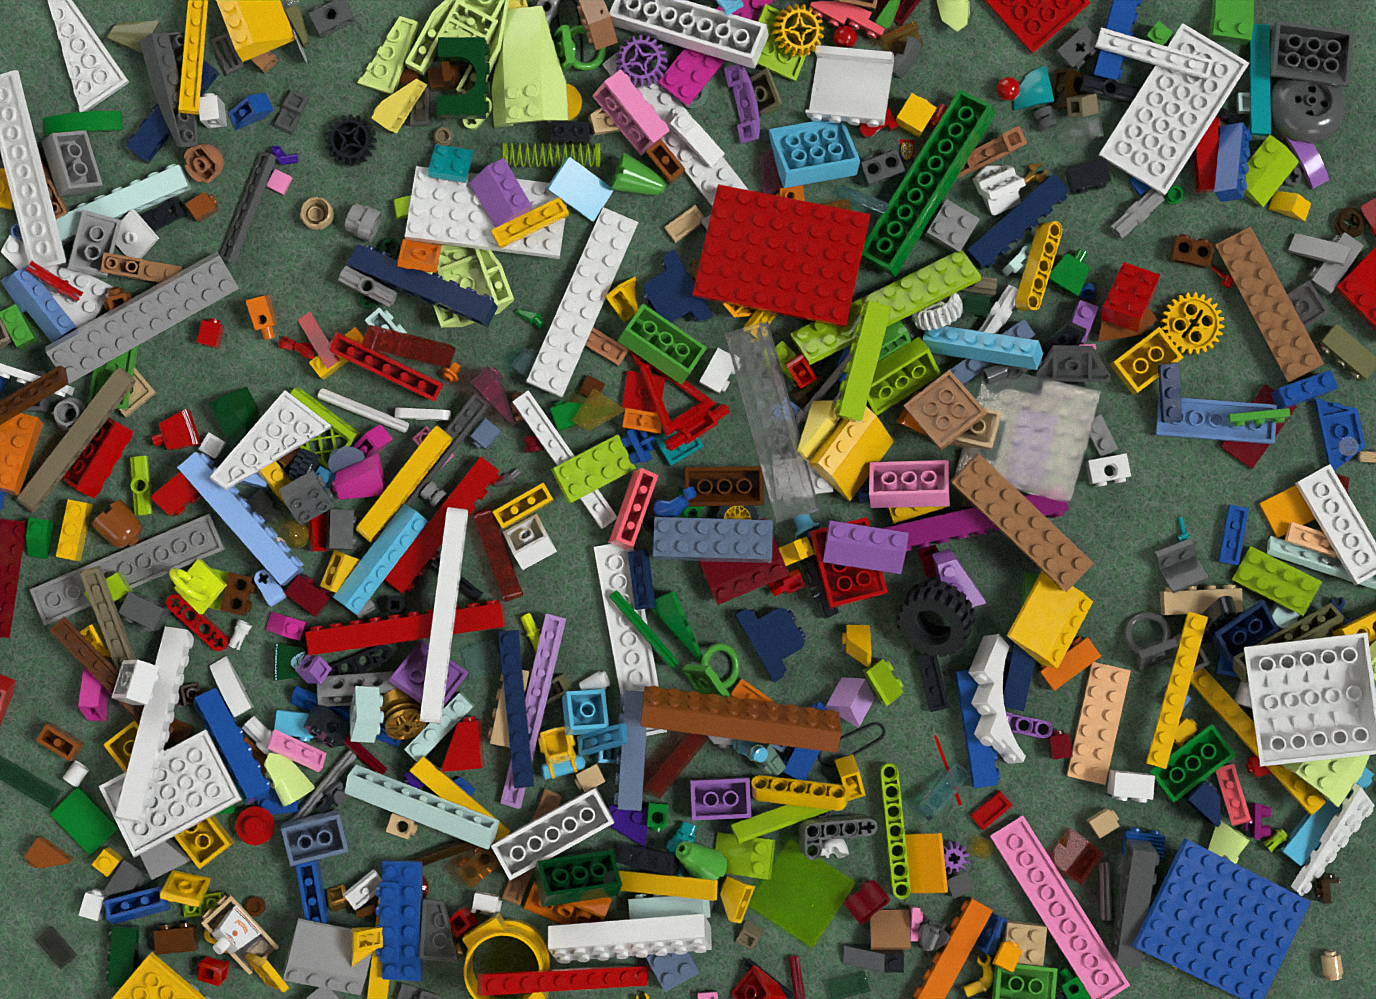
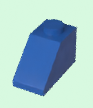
M261 93L247 96L228 114L235 130H238L265 118L273 111L267 94Z

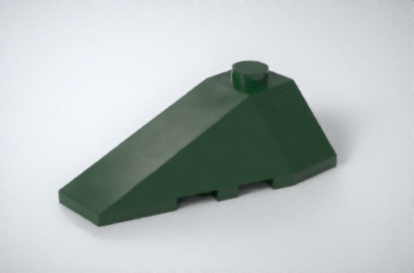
M248 387L228 393L209 403L233 448L240 443L258 422L257 405Z

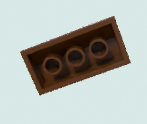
M763 466L685 467V489L693 486L696 492V497L688 500L689 505L687 507L764 506Z

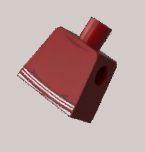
M188 409L182 410L159 423L161 433L152 436L156 447L166 444L167 449L171 451L197 447L202 444L191 411Z

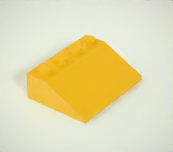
M216 0L234 48L242 62L296 40L281 0Z
M866 406L861 422L842 418L808 464L844 498L851 501L870 475V462H880L894 441L878 417Z
M1041 571L1007 636L1041 665L1058 669L1093 601L1074 586L1067 592L1063 591Z

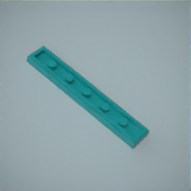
M1253 24L1252 38L1249 42L1250 131L1253 136H1269L1271 134L1269 24Z

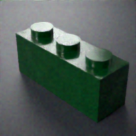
M115 925L110 929L108 940L111 941V949L107 953L110 967L106 972V981H109L108 987H122L136 971L138 966L140 926Z

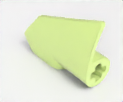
M937 0L940 16L944 23L957 32L968 25L970 16V2L968 0Z
M268 753L264 763L267 770L265 777L269 780L271 788H275L283 806L295 802L315 789L314 785L291 759L279 754Z
M1221 820V825L1219 827L1215 826L1208 850L1221 857L1225 855L1236 864L1239 859L1238 856L1250 839Z

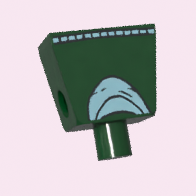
M274 643L273 681L301 677L295 670L304 657L308 655V648Z

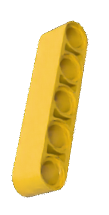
M1057 221L1040 223L1036 229L1015 299V306L1019 311L1037 310L1041 305L1063 231L1061 224Z
M763 775L755 776L751 781L752 796L757 801L835 811L843 810L847 805V793L842 785Z

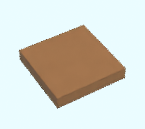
M879 910L870 918L871 950L911 949L909 910Z

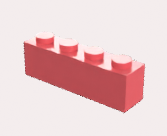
M643 468L633 471L608 543L625 550L634 547L658 478L657 474Z

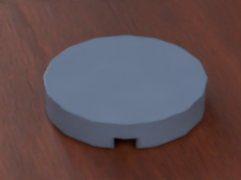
M344 446L331 452L328 466L330 471L336 475V472L366 458L361 450Z

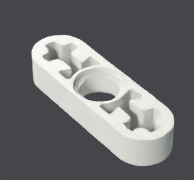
M395 408L394 418L451 421V411Z

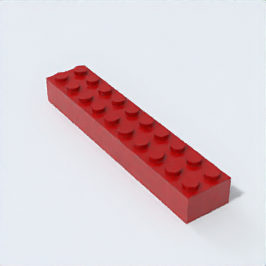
M499 600L486 601L485 606H480L479 603L466 604L465 609H460V606H456L453 634L507 627L504 603H499ZM434 609L427 610V614L422 615V611L408 613V617L404 618L402 614L388 616L389 620L384 621L383 617L371 618L369 623H364V620L349 622L350 626H345V623L330 624V629H326L325 626L310 627L311 631L305 632L308 655L430 638Z

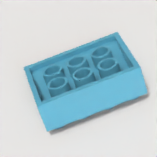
M824 119L769 129L778 175L784 188L857 175L860 158L844 121L832 123Z

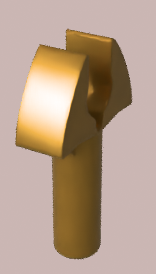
M1035 163L1028 165L1029 174L1023 177L1026 185L1032 180L1038 181L1039 184L1043 181L1047 170L1040 175H1034L1036 169L1043 164Z

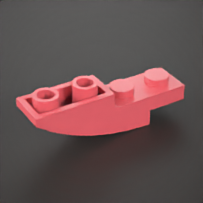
M816 1L810 4V7L813 8L811 14L817 12V18L821 19L823 17L829 20L828 23L833 27L843 26L847 21L850 27L855 30L862 29L872 39H881L885 28L869 20L872 12L861 7L836 1Z

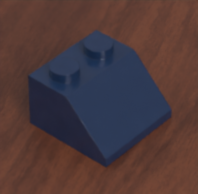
M1204 780L1183 795L1182 798L1209 824L1219 827L1221 825L1220 796L1216 793L1218 789L1212 783Z

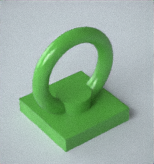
M561 25L551 35L563 73L571 66L583 71L593 70L604 61L606 47L598 49V55L592 62L583 63L575 59L576 49L574 41L571 39L576 34H586L589 32L584 30L583 25L575 26L571 29L569 25Z
M717 643L705 651L701 665H686L682 671L698 693L729 697L730 694L727 688L736 681L740 670V662L737 653L731 646ZM717 651L726 652L732 661L731 674L723 682L720 681L719 676L712 668L708 666L711 656Z

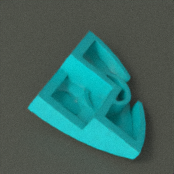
M1046 66L1037 68L1024 77L1020 85L1019 96L1013 102L1014 110L1054 102Z

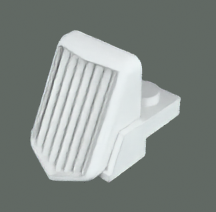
M1008 164L1002 166L986 165L972 178L978 193L982 195L992 215L1002 213L1021 203L1018 191L1021 187L1026 186L1024 178L1016 175L1014 167Z

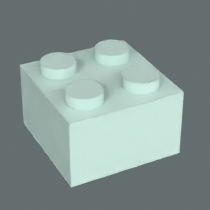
M355 686L350 706V737L352 742L374 743L376 735L380 734V723H383L384 713L380 711V707L383 704V696L379 695V687Z

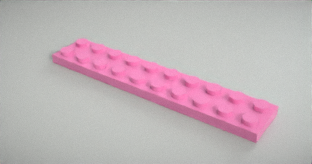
M1020 816L990 835L989 837L1091 998L1110 999L1129 987L1130 984L1024 816Z

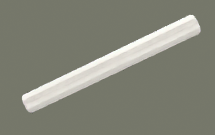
M320 389L318 393V399L403 433L407 432L409 428L408 422L394 418L326 389Z

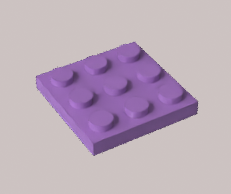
M422 639L389 680L390 683L420 704H422L429 644ZM449 660L444 705L469 673L452 660Z

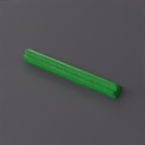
M617 590L609 596L610 599L671 669L678 665V660Z

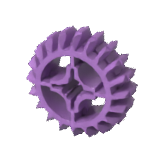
M639 35V40L632 36L631 43L626 39L624 41L626 47L620 45L619 49L622 52H616V56L620 58L615 60V64L620 65L616 68L617 72L621 69L629 76L630 80H633L632 84L635 87L637 82H640L641 88L644 87V82L651 86L650 80L657 83L656 75L663 77L661 71H666L667 69L663 65L667 63V58H663L666 55V51H660L663 48L662 44L655 46L657 40L654 39L650 42V36H647L646 40H643L642 35ZM640 47L647 48L654 54L643 53ZM634 49L635 57L630 62L625 63L627 55ZM638 54L640 55V58H642V60L644 61V69L641 63L638 62ZM657 59L656 67L652 72L648 73L647 66ZM628 69H638L642 75H636Z

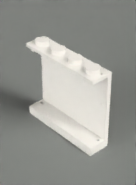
M816 45L817 63L809 110L806 109L808 118L812 119V121L825 119L832 123L845 121L851 125L866 123L871 127L884 125L895 59L893 53Z

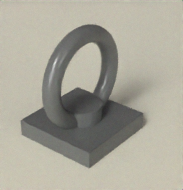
M1141 612L1131 617L1125 625L1124 638L1128 647L1138 654L1136 664L1139 671L1175 658L1178 643L1175 638L1171 639L1170 626L1162 616L1153 612ZM1141 620L1157 622L1163 629L1162 642H1152L1145 648L1138 646L1132 638L1134 625Z

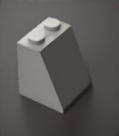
M173 837L140 854L151 880L192 860Z

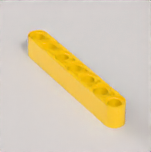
M438 425L431 430L359 523L356 531L370 543L375 541L449 446L453 438Z

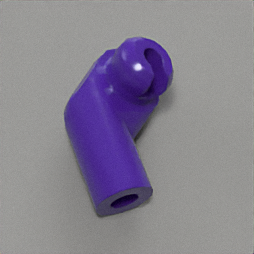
M277 145L271 148V154L277 156L276 161L279 164L299 163L297 153L287 155Z

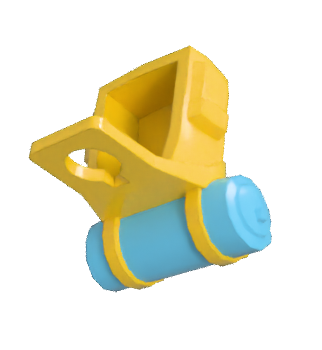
M565 726L540 733V738H538L541 753L545 755L546 762L542 764L541 774L545 780L585 770V760L582 756L576 755L573 746H575L574 736L566 735Z

